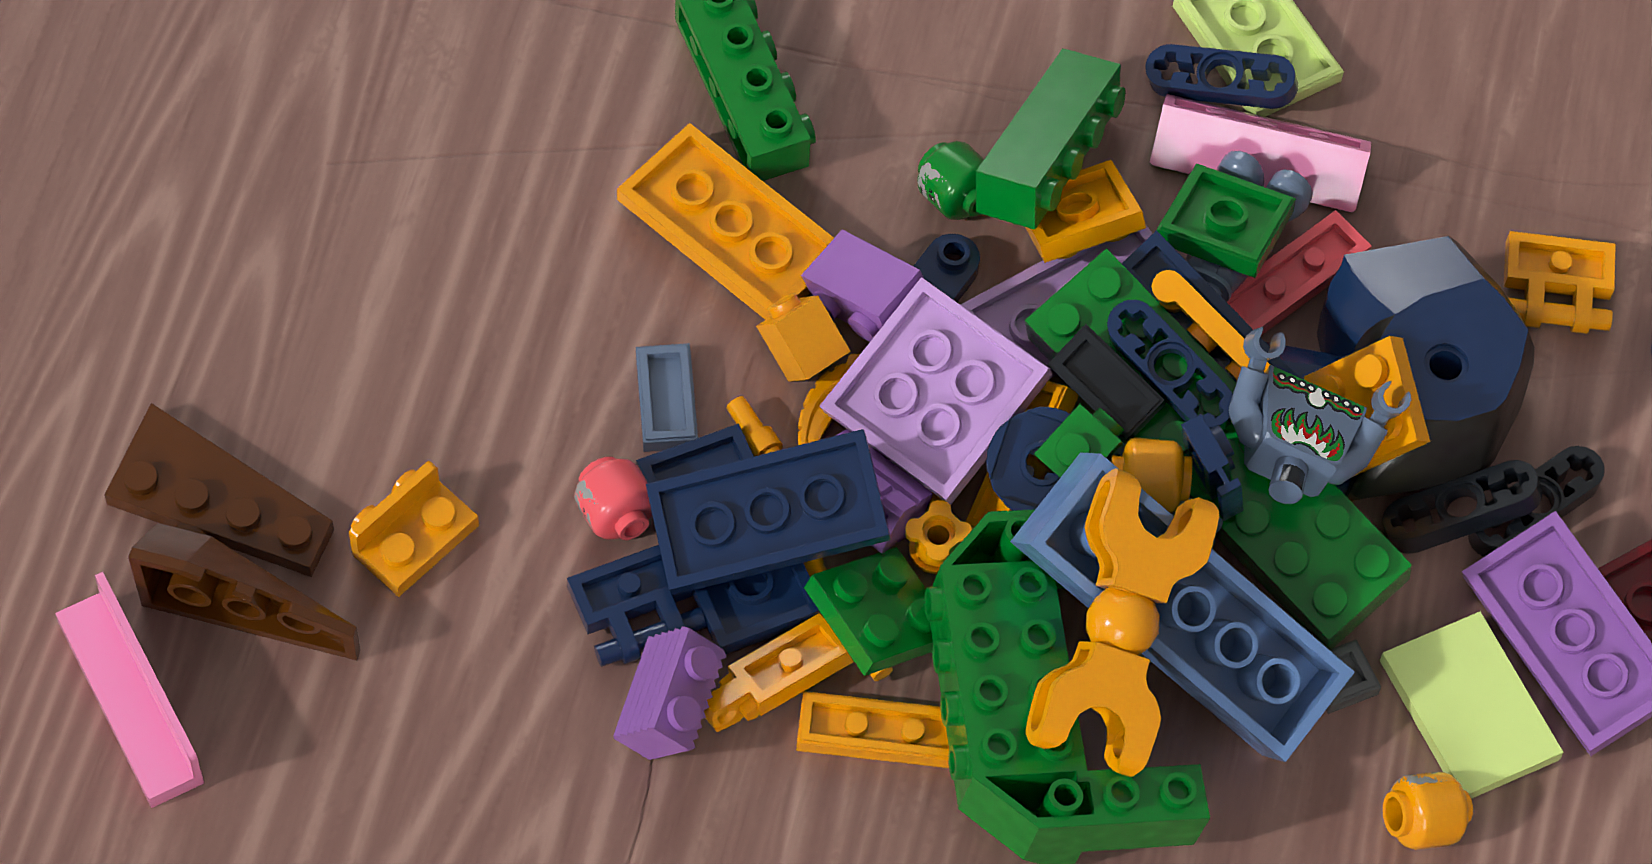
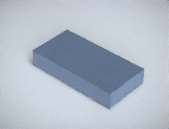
M690 343L636 347L643 452L663 451L698 438Z

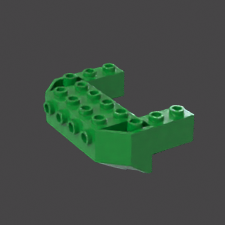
M1035 510L987 512L940 565L932 587H927L925 590L924 598L927 620L930 621L933 639V666L938 674L941 692V719L946 727L948 738L949 772L955 784L958 809L1020 858L1037 864H1076L1081 853L1088 851L1194 845L1210 820L1201 764L1144 767L1142 771L1131 777L1119 774L1112 769L1087 771L1079 717H1077L1067 740L1058 747L1043 749L1033 746L1028 741L1026 736L1027 719L1038 682L1052 670L1069 663L1057 589L1065 588L1010 542Z

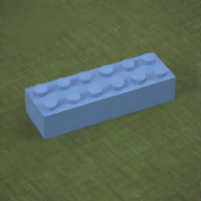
M1080 452L1010 542L1089 608L1095 597L1105 589L1095 586L1100 567L1098 558L1088 544L1084 527L1101 478L1117 467L1102 454ZM1141 488L1138 516L1144 529L1158 537L1166 532L1174 516ZM1211 549L1207 563L1191 576L1180 579L1173 585L1167 603H1155L1160 615L1159 634L1151 647L1142 653L1259 754L1283 762L1288 760L1355 673L1213 549Z

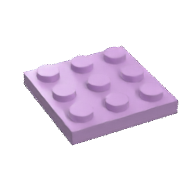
M921 277L821 403L820 408L824 413L851 432L864 429L870 447L951 505L987 460L990 442L998 428L1007 420L1012 419L1019 413H1023L1053 374L1047 366Z

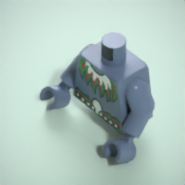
M1263 327L1252 330L1244 339L1243 348L1250 361L1248 367H1241L1229 405V416L1239 441L1244 445V464L1252 472L1271 479L1269 494L1274 500L1284 504H1293L1301 500L1303 494L1309 497L1318 496L1327 483L1342 484L1365 469L1388 432L1384 426L1389 419L1399 416L1408 408L1411 402V394L1407 392L1403 396L1398 408L1389 407L1385 403L1383 395L1392 381L1384 383L1373 393L1371 404L1374 412L1368 419L1365 417L1367 407L1272 365L1264 372L1267 360L1276 358L1283 353L1286 347V339L1282 332L1275 334L1271 339L1270 349L1267 353L1263 351L1259 344V338L1263 331Z

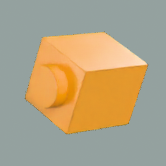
M796 293L785 296L767 309L771 317L756 326L788 382L808 380L851 352L818 295L798 298Z

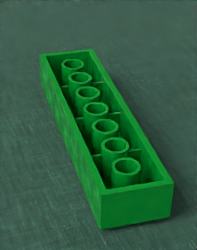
M1107 248L1025 319L1028 339L1049 361L1087 324L1136 371L1110 342L1107 322L1110 312L1119 303L1126 300L1143 301L1229 387L1232 394L1234 392L1236 382ZM1127 317L1122 319L1123 333L1121 336L1125 338L1132 333L1145 344V352L1139 355L1142 359H1145L1153 346V343L1143 333V322L1145 320L1140 318L1133 322ZM1159 336L1154 345L1159 341L1164 340V338L1162 336ZM1167 353L1158 358L1154 369L1160 378L1167 381H1175L1185 374L1187 363L1180 355ZM1197 375L1192 385L1187 389L1199 402L1197 415L1210 413L1216 418L1221 415L1219 412L1221 398L1216 396L1210 401L1207 400L1197 390V382L1203 379L1200 375ZM1187 390L1177 394V396L1180 399H1183ZM1167 403L1134 438L1175 441L1182 447L1184 456H1187L1184 450L1181 424L1185 423V421ZM1231 421L1230 425L1223 432L1234 451V455L1231 458L1235 469L1230 471V479L1232 481L1238 478L1242 485L1243 512L1223 521L1221 529L1215 536L1304 629L1325 647L1332 649L1409 581L1412 564L1335 484L1327 483L1318 496L1309 497L1303 494L1301 500L1297 503L1284 504L1274 500L1269 494L1271 479L1250 471L1244 464V445L1239 441ZM1192 466L1189 497L1192 499L1200 497L1211 501L1219 510L1218 497L1211 500Z

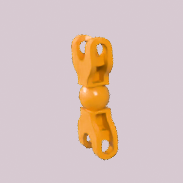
M1115 468L1101 478L1084 527L1088 544L1098 558L1100 567L1095 586L1105 589L1095 597L1086 612V631L1091 642L1079 641L1073 659L1065 666L1052 670L1038 682L1027 719L1026 736L1033 746L1043 749L1058 747L1067 740L1079 714L1092 708L1101 714L1107 727L1104 752L1107 765L1113 771L1131 777L1142 771L1147 764L1161 722L1158 703L1149 690L1146 681L1150 659L1140 656L1151 647L1159 634L1160 615L1155 603H1167L1173 585L1180 579L1193 575L1207 563L1218 526L1219 510L1213 502L1200 497L1184 501V503L1177 507L1166 532L1155 537L1144 529L1138 516L1141 485L1138 479L1128 472Z

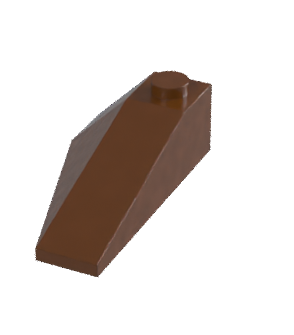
M157 523L131 548L128 559L141 606L358 660L360 644L356 626L215 538L206 535L197 527L188 524H177L175 527Z

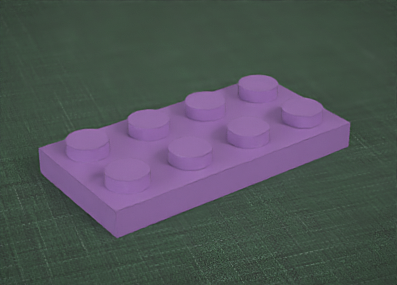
M1556 511L1462 571L1465 581L1590 757L1652 717V643Z

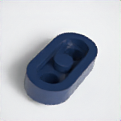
M945 234L936 238L914 264V267L921 271L926 281L958 303L978 275L980 253L975 243L969 238L960 234ZM957 254L962 258L953 261L946 258L945 255Z

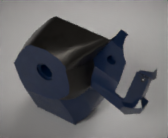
M1449 236L1344 255L1341 266L1330 283L1320 314L1317 329L1320 351L1286 346L1283 353L1279 355L1304 380V376L1388 336L1403 338L1430 442L1360 473L1342 484L1336 485L1350 501L1431 488L1490 467L1522 407L1534 366L1535 347L1529 330L1501 287L1459 242Z

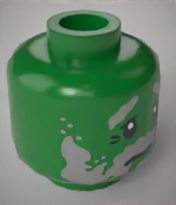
M965 142L938 143L931 147L919 162L918 190L947 219L961 220L969 216H978L980 213H976V170L984 159Z

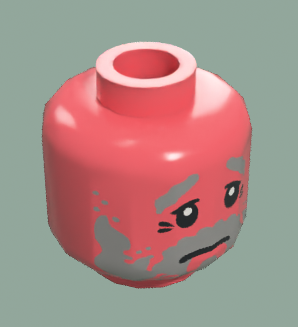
M603 457L590 463L581 472L574 497L578 508L597 536L607 540L619 538L622 540L634 539L648 528L649 519L653 516L646 488L648 482L639 467L632 461L616 459L614 457Z

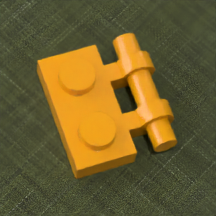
M1509 231L1505 242L1504 287L1525 290L1524 299L1508 298L1518 311L1525 325L1540 328L1541 323L1570 326L1571 332L1588 334L1589 329L1610 331L1613 317L1612 310L1592 308L1593 298L1610 300L1614 292L1616 244ZM1547 292L1572 295V305L1544 302V294Z

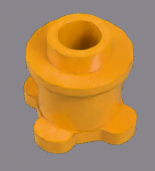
M944 500L933 501L929 505V511L920 518H911L906 523L905 535L910 541V558L924 572L937 574L940 565L971 532V525L960 521L951 512V505Z

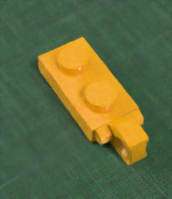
M818 613L728 666L729 673L719 681V688L711 692L713 697L707 699L709 708L704 709L705 719L716 732L740 722L743 717L747 721L756 719L759 715L763 716L854 661L823 615Z

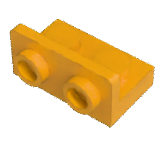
M427 461L417 471L411 469L405 472L396 481L391 493L377 506H367L355 517L349 530L352 555L396 596L400 597L479 526V518L475 512L439 481L438 468L431 461Z

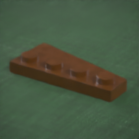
M152 403L104 494L106 503L109 506L175 527L177 524L192 525L231 549L312 577L334 531L331 519Z

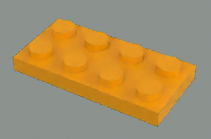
M691 123L685 126L617 188V200L765 320L771 317L767 309L778 300L792 293H796L798 298L807 297L810 294L801 275L834 239L833 236Z

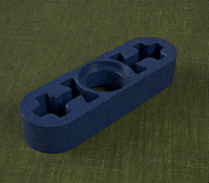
M1166 44L1153 50L1148 56L1145 65L1146 74L1152 89L1163 97L1169 94L1195 101L1277 109L1288 105L1295 98L1298 91V81L1293 65L1289 60L1279 55ZM1170 62H1176L1181 72H1174L1171 80H1164L1160 70H1167ZM1194 64H1198L1197 84H1193L1190 73L1195 74ZM1221 65L1232 67L1236 71V77L1230 85L1217 88L1207 82L1208 74L1215 67ZM1246 69L1251 70L1253 79H1248L1249 89H1245L1247 82ZM1272 73H1279L1284 83H1277L1274 91H1267L1263 81H1269Z
M1126 300L1116 305L1110 312L1107 322L1109 339L1114 348L1168 402L1185 422L1198 416L1199 402L1187 389L1192 385L1196 376L1200 375L1203 379L1197 382V390L1205 399L1210 401L1216 396L1221 398L1219 402V412L1221 415L1215 418L1212 414L1206 413L1203 417L1210 429L1216 425H1219L1222 430L1226 429L1231 423L1229 405L1233 396L1229 387L1147 303L1140 300ZM1127 317L1133 322L1140 318L1145 320L1143 322V333L1153 343L1145 359L1139 356L1145 352V344L1132 333L1125 338L1121 336L1123 333L1122 319ZM1159 336H1162L1164 338V340L1159 341L1154 345ZM1167 353L1180 355L1187 363L1185 374L1175 381H1167L1160 378L1154 369L1159 357ZM1187 390L1183 399H1180L1177 396V394Z

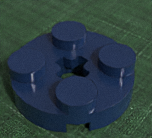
M1036 407L1007 420L995 432L987 452V471L993 491L1011 511L1035 510L1060 479L1055 473H1047L1044 480L1033 477L1034 468L1027 465V459L1030 455L1035 456L1034 453L1070 413L1052 407Z

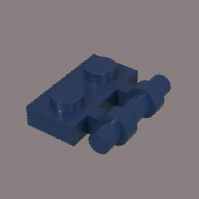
M659 545L567 578L568 591L587 634L608 627L612 633L613 639L594 645L595 654L601 667L622 660L624 664H628L641 659V652L644 650L648 636L654 637L655 634L668 633V630L674 631L675 628L681 629L682 626L690 628L695 632L707 628V623L700 607L682 614L679 613L675 603L692 597V591L677 595L671 594ZM654 610L657 611L660 622L632 631L628 622L629 619Z

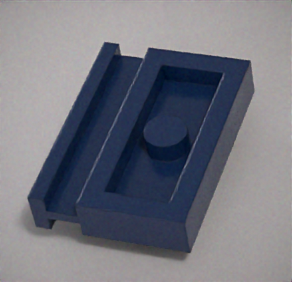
M1202 414L1181 424L1185 453L1187 456H1192V466L1211 500L1218 497L1219 514L1222 520L1226 521L1243 512L1242 485L1238 478L1232 481L1230 479V471L1235 469L1231 458L1234 455V451L1222 428L1216 425L1210 429Z

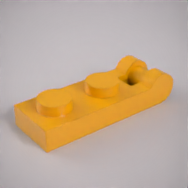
M1172 270L1158 273L1152 282V292L1159 303L1168 312L1177 313L1182 311L1193 322L1186 330L1208 353L1217 346L1231 360L1225 369L1237 381L1241 367H1248L1250 361L1243 348L1244 338L1179 273ZM1268 362L1266 363L1264 372H1265V371L1268 369V367L1270 366V364H1269Z

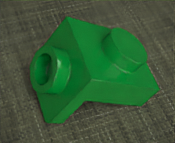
M1079 404L1034 455L1061 478L1080 452L1099 453L1108 460L1115 454L1122 456L1125 445L1118 436L1124 429L1100 407L1091 414Z

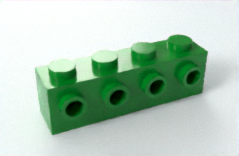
M675 0V21L739 162L762 181L809 167L810 145L816 143L815 131L809 116L806 113L800 115L794 103L796 101V91L787 71L780 73L775 62L777 60V51L768 30L761 32L756 21L758 19V11L755 0Z
M1062 48L976 170V213L1036 229L1047 211L1053 212L1057 208L1062 190L1068 180H1075L1078 177L1085 155L1090 148L1095 149L1098 147L1106 124L1111 117L1117 118L1122 111L1126 90L1120 86L1121 64Z

